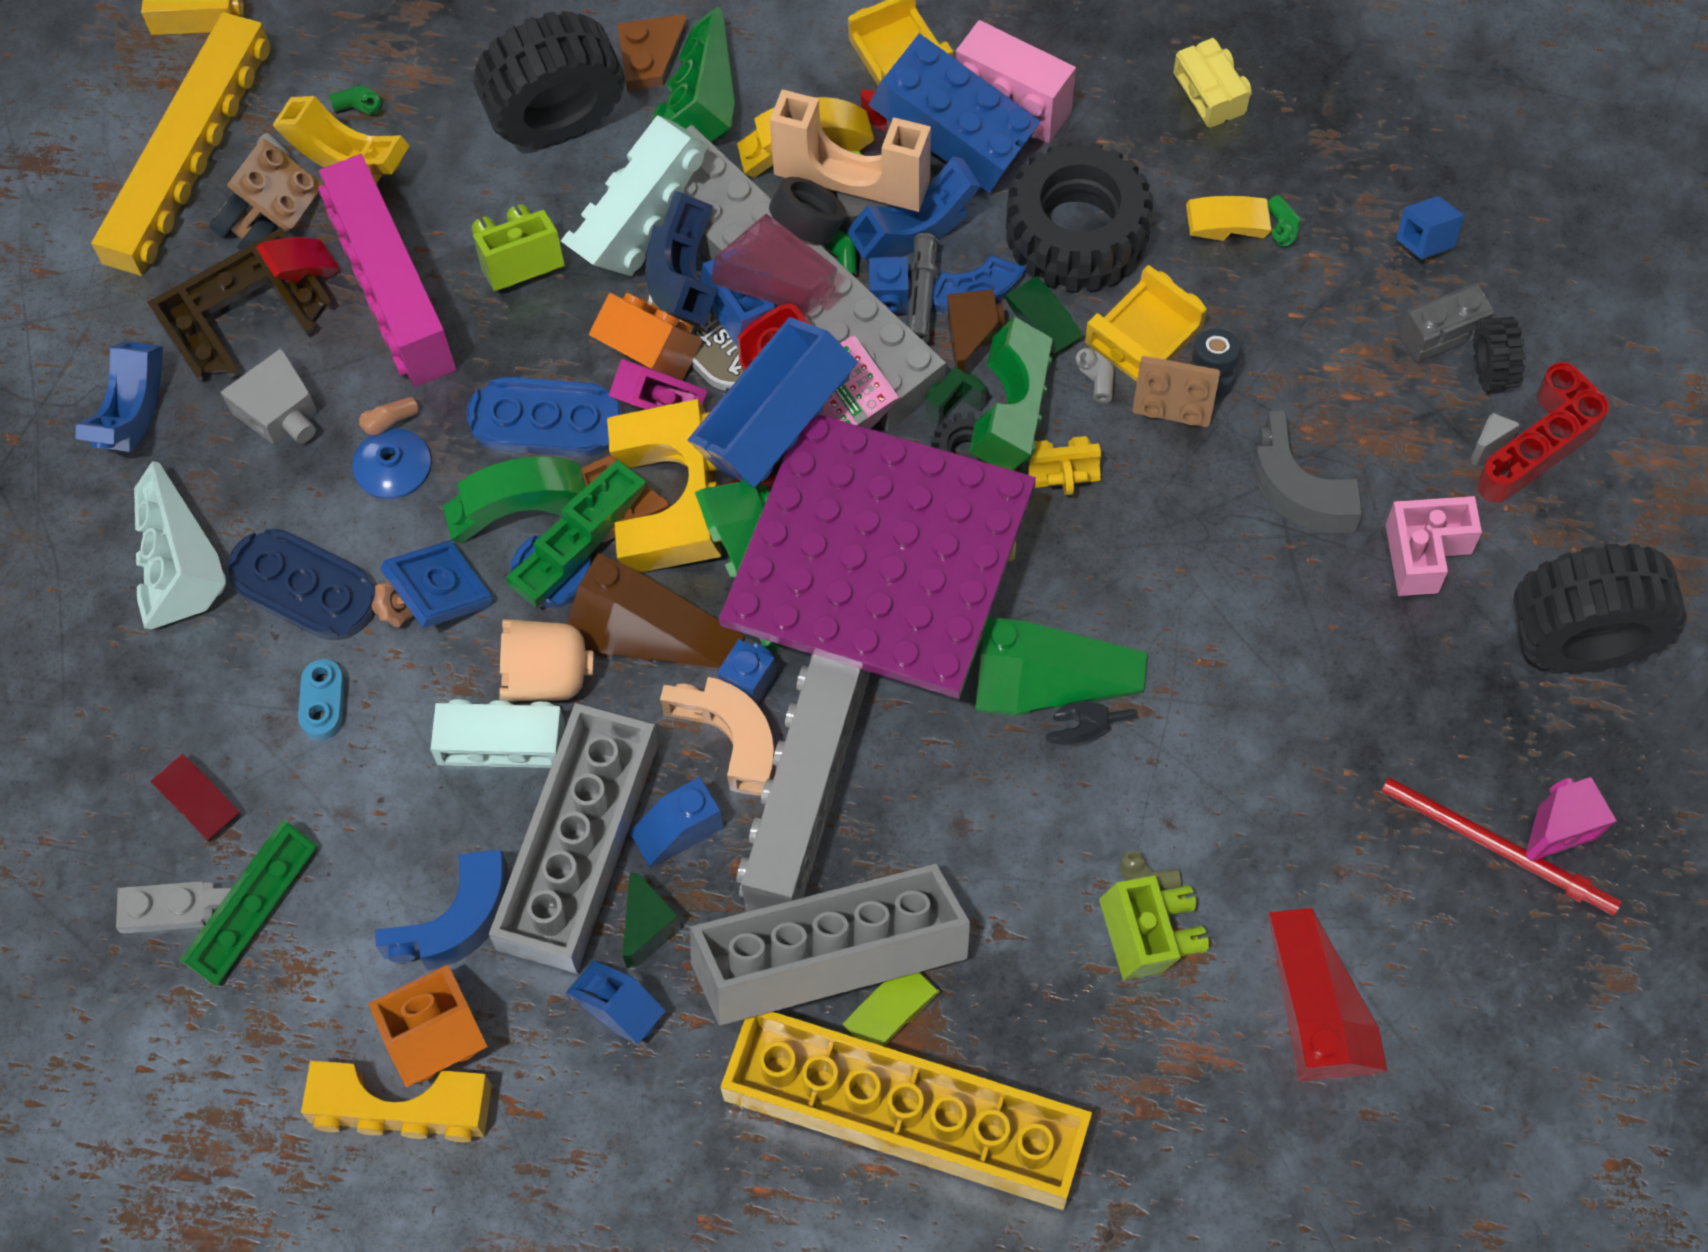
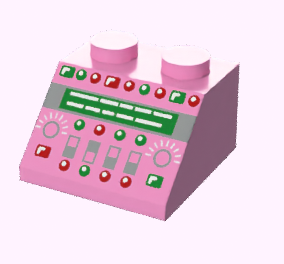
M854 335L840 344L858 363L850 372V377L846 383L837 388L828 398L819 415L871 429L900 397Z

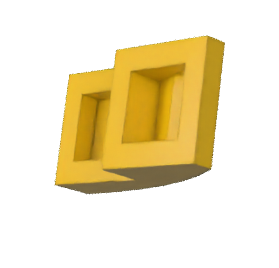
M1212 196L1190 199L1186 203L1191 236L1224 241L1230 233L1264 239L1272 231L1267 199Z

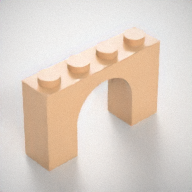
M781 90L770 118L774 175L784 178L801 177L827 189L919 212L930 183V126L893 117L882 146V155H859L839 147L825 135L820 124L818 98Z

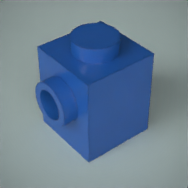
M1439 196L1404 207L1396 240L1421 259L1456 247L1464 215Z
M908 257L869 258V290L895 315L908 314Z
M741 640L737 641L717 672L719 680L739 688L757 706L760 705L777 678L775 659L772 657L771 652L760 644L752 643L749 645Z

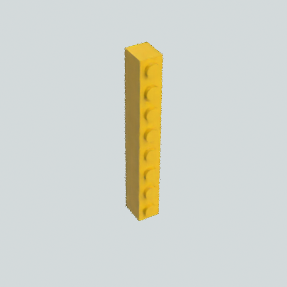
M222 12L91 242L103 265L143 276L148 265L155 261L159 245L164 236L172 230L182 204L188 201L194 182L198 175L205 171L209 155L214 146L219 145L221 142L224 128L229 119L236 115L239 101L246 89L252 86L259 65L269 55L270 42L262 23Z

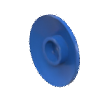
M398 428L387 429L380 435H370L359 445L352 462L353 474L358 485L369 495L380 499H398L413 493L425 482L431 469V456L426 443L415 433ZM388 455H395L391 460H383Z

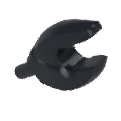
M1078 701L1070 703L1055 712L1053 719L1056 721L1076 720L1079 725L1076 728H1065L1062 731L1046 734V741L1072 746L1088 743L1109 731L1108 723L1136 719L1135 709L1106 713L1105 705L1096 702Z

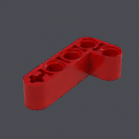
M1566 362L1554 363L1547 369L1537 392V399L1549 414L1486 460L1477 482V490L1485 500L1501 503L1509 499L1594 437L1599 431L1609 410L1608 399L1572 364ZM1581 412L1588 413V414L1591 415L1592 417L1586 416V415H1584V414L1581 413ZM1552 433H1557L1561 435L1563 438L1556 437ZM1523 454H1528L1534 459L1526 458Z

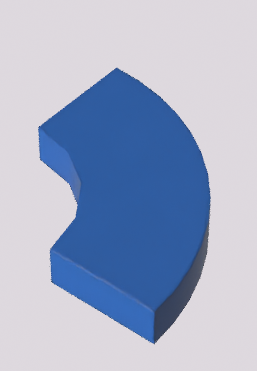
M990 255L982 266L971 272L960 274L940 272L933 286L932 311L947 313V294L993 289L995 303L997 304L1005 299L1004 296L1018 287L1025 276L1026 267Z

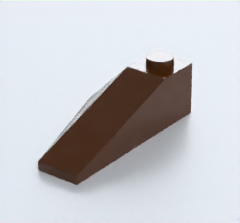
M598 553L578 586L567 625H571L580 631L584 638L585 649L593 651L594 654L611 658L614 655L637 657V661L650 663L651 659L676 662L681 667L713 671L720 669L738 640L743 642L745 640V636L738 631L720 626L719 620L635 569Z

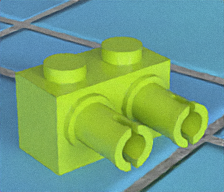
M519 204L518 208L522 215L518 214L514 206L511 207L507 213V223L496 226L489 217H482L487 226L486 228L483 227L479 219L473 223L471 231L481 270L493 291L510 287L516 283L565 266L557 230L544 209L531 214L527 206Z
M1155 875L1116 882L1099 898L1123 981L1162 974L1177 962L1181 956L1196 953L1202 954L1208 951V937L1198 939V936L1207 933L1203 926L1199 925L1194 928L1173 931L1168 917L1174 914L1194 912L1196 897L1186 898V895L1194 893L1191 886L1184 885L1179 888L1160 891Z

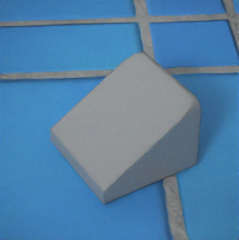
M1495 413L1489 415L1471 457V464L1479 465L1512 441L1520 426L1519 423Z

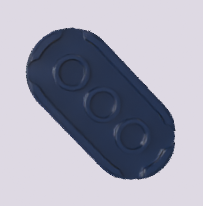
M266 529L265 533L257 535L254 532L239 541L232 550L228 559L229 578L237 594L245 601L316 637L326 640L349 638L363 630L375 614L371 606L375 597V588L365 571L287 531Z

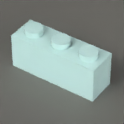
M461 699L451 700L448 703H436L430 750L437 765L551 768L564 734L565 720L560 706H554L549 702L543 701L533 702L530 706L513 705L508 701L500 700L492 701L489 704H472Z

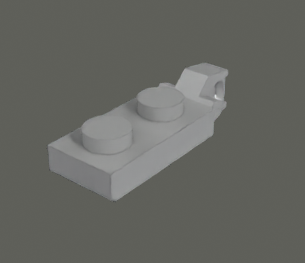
M203 881L118 888L116 929L120 933H136L204 927L231 888H215L213 882Z

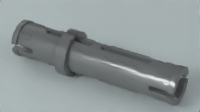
M920 233L914 237L913 260L908 267V277L911 279L907 326L925 343H928L930 339L934 281L938 278L939 270L935 263L938 238L930 233Z

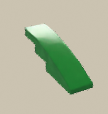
M617 459L561 509L562 518L534 542L535 551L506 576L507 585L537 608L598 547L615 527L614 522H619L647 487V482Z

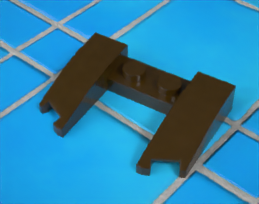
M282 227L148 301L154 317L197 380H203V374L226 372L228 377L240 375L238 368L205 318L268 282L307 336L315 330L316 325L312 321L322 306L330 308L332 305L330 298L313 274L308 273L296 283L275 278L256 247L263 242L288 238Z

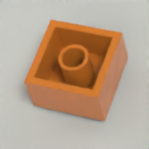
M609 292L588 334L643 365L682 381L703 341L702 338L691 333L694 326L674 315L672 316L662 311L656 305L628 292L625 293L623 298Z
M448 964L368 1003L384 1045L405 1087L416 1082L426 1081L433 1077L436 1072L457 1062L466 1061L477 1052L488 1047Z

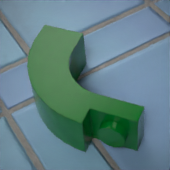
M525 457L500 462L467 476L457 483L460 494L443 506L451 540L464 543L494 520L514 512L539 510L562 516L561 509L586 487L579 463L557 457Z

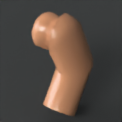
M407 397L378 406L373 410H366L359 418V425L368 435H380L399 420L417 415V403L412 397Z

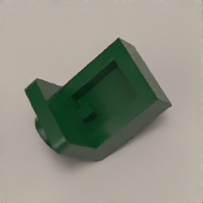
M954 367L941 383L937 381L929 388L925 396L926 419L936 426H940L942 421L948 417L961 400L976 410L981 411L986 403V387L974 374L964 373Z

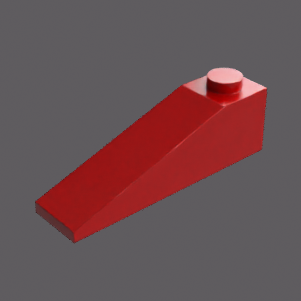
M1304 908L1269 912V923L1298 1082L1386 1073L1387 1067L1379 1027L1313 909Z

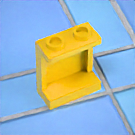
M886 0L869 8L860 9L848 17L849 41L878 86L919 33L953 57V50L947 41L939 44L916 9V0Z
M1147 265L1142 270L1140 282L1105 317L1097 313L1087 322L1085 344L1137 382L1141 357L1148 356L1171 361L1203 329L1207 308L1196 295L1187 293L1174 284L1173 280L1166 273L1157 271L1150 265Z

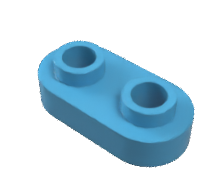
M320 659L311 662L306 666L301 676L298 722L306 736L316 741H324L334 737L341 729L343 722L345 678L339 666L331 660ZM328 674L324 681H315L318 675ZM316 712H325L324 716L321 719H312L313 715Z

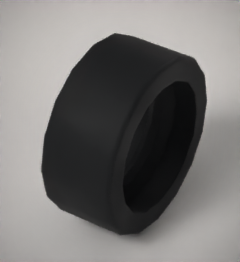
M787 177L782 180L769 206L772 218L783 229L804 241L814 244H827L832 241L846 215L842 202L833 193L823 186L801 177Z

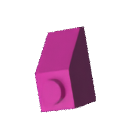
M621 359L608 396L643 409H651L699 399L700 403L703 404L707 390Z
M1592 777L1574 782L1572 778L1564 779L1549 789L1551 795L1538 806L1525 855L1529 862L1597 840L1617 822Z

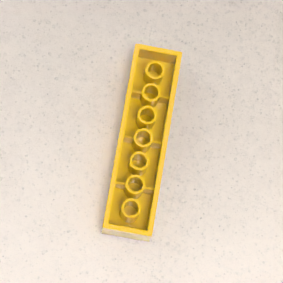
M773 1011L744 1020L720 1087L723 1099L726 1102L1063 1211L1092 1112Z

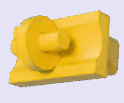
M1087 436L1073 437L1068 441V447L1053 448V444L1048 440L1034 441L1036 449L1028 461V475L1036 477L1035 488L1062 485L1064 495H1073L1075 483L1101 480L1099 443L1091 444Z

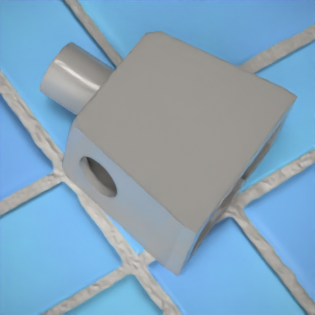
M281 349L221 391L230 412L272 444L279 443L288 435H291L298 444H303L309 441L316 432V428L309 421L316 415V407L305 385Z

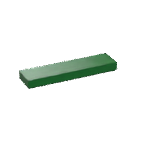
M281 820L179 961L211 985L218 986L318 846L289 822Z

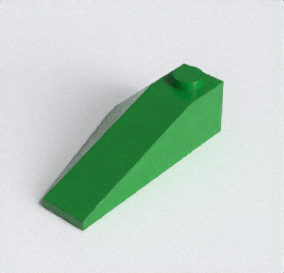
M717 6L692 26L678 58L683 64L675 75L669 78L666 88L671 91L665 104L660 103L657 105L652 118L653 122L656 116L659 115L679 124L684 129L693 125L710 142L717 137L719 139L723 138L730 131L733 125L732 116L735 106L723 11Z
M741 481L703 488L695 492L713 541L721 540L730 558L725 567L730 577L733 576L734 579L771 491V487L760 482L755 488ZM759 638L762 646L766 649L776 652L785 649L784 645Z
M988 617L983 634L975 712L1021 716L1030 714L1031 710L1048 707L1059 709L1069 703L1092 699L1094 702L1141 694L1144 691L1147 652L1027 621Z

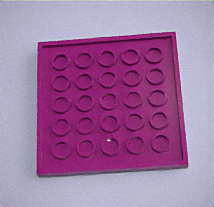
M818 415L809 421L800 432L795 445L786 451L720 614V626L959 699L1035 488L1036 477Z

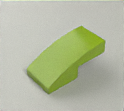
M921 972L884 981L848 1017L843 1025L855 1038L885 1047L906 1023H912L940 991Z

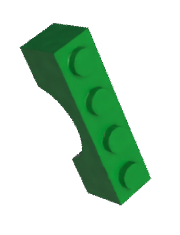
M1015 316L993 336L987 365L998 376L1004 386L1007 404L996 403L975 422L969 453L983 461L1009 470H1014L1021 463L1026 464L1035 452L1036 444L1033 441L1036 428L1041 421L1039 409L1041 400L1047 390V385L1044 382L1046 372L1052 362L1050 350L1053 338Z

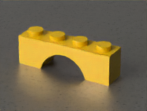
M310 1061L301 1114L310 1124H313L314 1129L324 1132H338L340 1126L357 1127L356 1131L365 1135L380 1136L383 1135L384 1130L401 1131L400 1135L412 1139H426L428 1133L445 1134L444 1138L449 1141L471 1142L472 1136L485 1137L492 1084L486 1074L441 1071L432 1086L420 1096L404 1102H387L367 1092L363 1075L354 1064Z

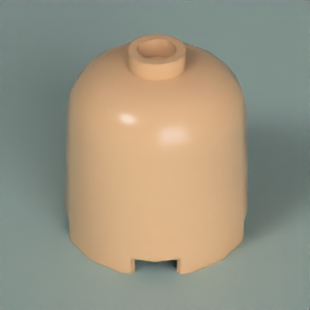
M503 619L500 674H502L501 686H508V688L500 687V701H561L577 695L582 688L584 675L593 674V651H585L584 638L580 631L571 625L562 623Z

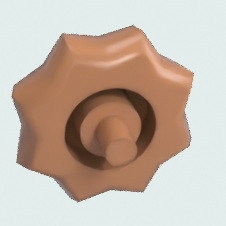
M388 579L384 583L375 586V597L371 606L373 612L378 614L380 621L388 622L393 627L399 628L404 621L411 620L414 617Z

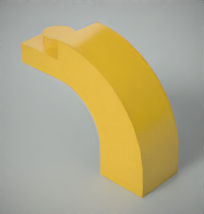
M315 96L290 97L273 123L274 128L293 147L323 168L362 153L376 184L382 174H392L399 168L402 163V157L410 146L401 135L369 136L347 127L337 120Z
M816 97L819 99L821 128L833 143L847 151H860L874 141L866 110L845 100ZM774 108L754 118L757 129L737 143L744 173L753 178L773 165L770 118Z

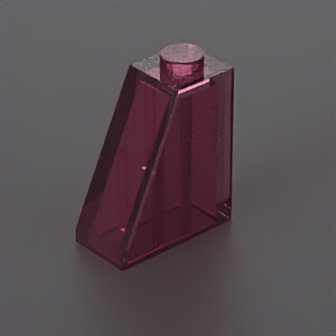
M766 213L715 256L711 281L718 286L778 305L793 303L804 313H808L817 304L824 305L833 296L836 290L834 281L838 268Z

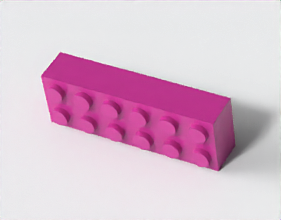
M362 153L320 169L319 172L324 185L319 186L318 190L326 207L327 215L333 229L337 231L340 244L347 259L349 258L352 264L351 267L356 280L365 293V299L370 311L379 324L378 327L386 346H389L392 359L400 377L407 374L414 388L457 371L443 327Z

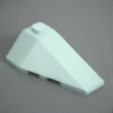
M152 461L134 488L135 530L143 532L141 548L136 553V565L144 567V584L137 586V601L144 628L154 629L207 611L215 598L221 595L226 584V577L222 571L217 552L161 464Z

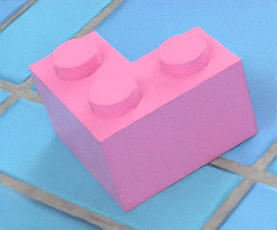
M1475 496L1396 501L1393 503L1386 521V530L1398 596L1439 593L1448 573L1445 556L1471 555L1482 533Z

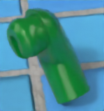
M362 85L329 94L334 112L352 107L365 114L375 115L380 112L383 106L381 96Z
M1276 195L1267 203L1268 210L1277 220L1275 229H1272V237L1279 246H1288L1297 239L1301 219L1281 195Z
M839 228L833 240L823 245L837 256V261L853 276H856V247L849 235Z

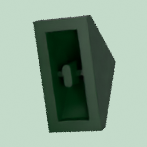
M630 873L622 956L627 969H636L681 930L677 914L640 874Z

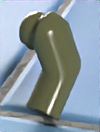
M1128 851L1122 856L1120 872L1125 880L1156 875L1160 891L1181 887L1178 869L1154 871L1145 863L1143 855L1138 851Z

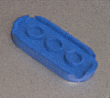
M500 377L487 382L488 386L484 387L481 391L478 389L471 396L467 406V420L470 430L476 440L487 448L497 451L571 457H590L609 448L607 418L622 415L617 399L615 400V398L608 396L610 391L598 384L520 377Z

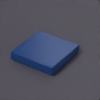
M452 540L386 559L381 567L383 574L422 628L490 607L493 600L491 593Z

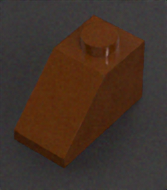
M993 289L947 294V321L956 368L964 373H971L989 353L992 338L998 332V327L1005 326L1002 303H995Z

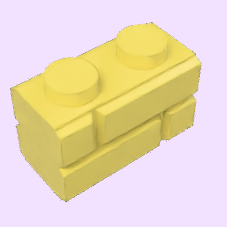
M1211 38L1199 43L1196 47L1193 45L1180 50L1176 54L1173 73L1207 127H1214L1224 123L1226 119L1232 120L1247 112L1249 97L1252 94L1250 83L1245 76L1239 77L1234 69V60L1228 49L1222 50L1216 39Z

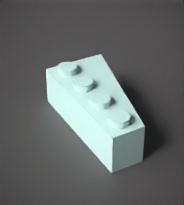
M657 115L627 154L630 162L626 168L612 173L605 183L608 186L606 194L596 206L591 202L581 214L586 220L575 234L569 230L561 242L595 266L633 276L634 272L645 261V254L648 249L653 226L662 227L674 191L684 193V188L693 172L701 166L709 145L679 124Z

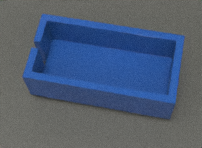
M920 33L881 80L869 103L871 108L891 122L894 117L930 126L931 151L947 163L952 157L963 158L981 187L989 193L1025 147L1041 122Z
M789 317L687 441L719 471L734 478L736 477L738 480L755 488L759 482L765 480L770 475L773 465L781 455L795 445L800 432L809 421L822 412L825 402L833 392L846 383L850 377V372L858 362L829 331Z

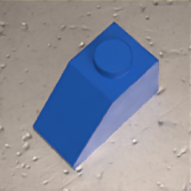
M698 777L663 796L629 833L648 867L651 869L719 832L724 827L720 809L702 779Z
M595 960L590 963L566 992L572 1000L617 1035L636 1044H639L643 1038L654 1031L657 1021L666 1011L635 978Z

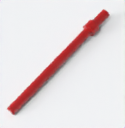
M1390 777L1381 790L1386 795L1566 890L1564 895L1579 903L1583 899L1612 916H1615L1622 903L1621 900L1591 885L1593 880L1578 872L1572 875L1542 858L1529 862L1525 855L1526 850Z

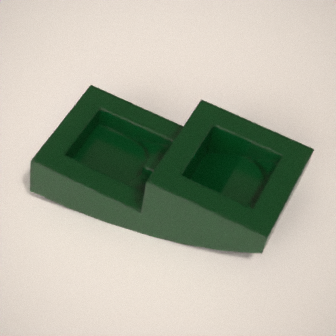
M1037 276L1004 296L1018 319L1053 338L1050 356L1055 355L1084 336L1063 304Z

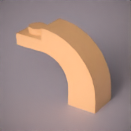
M711 677L707 678L704 692L689 684H677L675 687L664 685L660 698L664 716L710 724L723 731L732 742L733 752L727 773L730 791L762 796L766 780H774L776 766L773 765L774 746L771 730L766 717L757 704L739 688Z

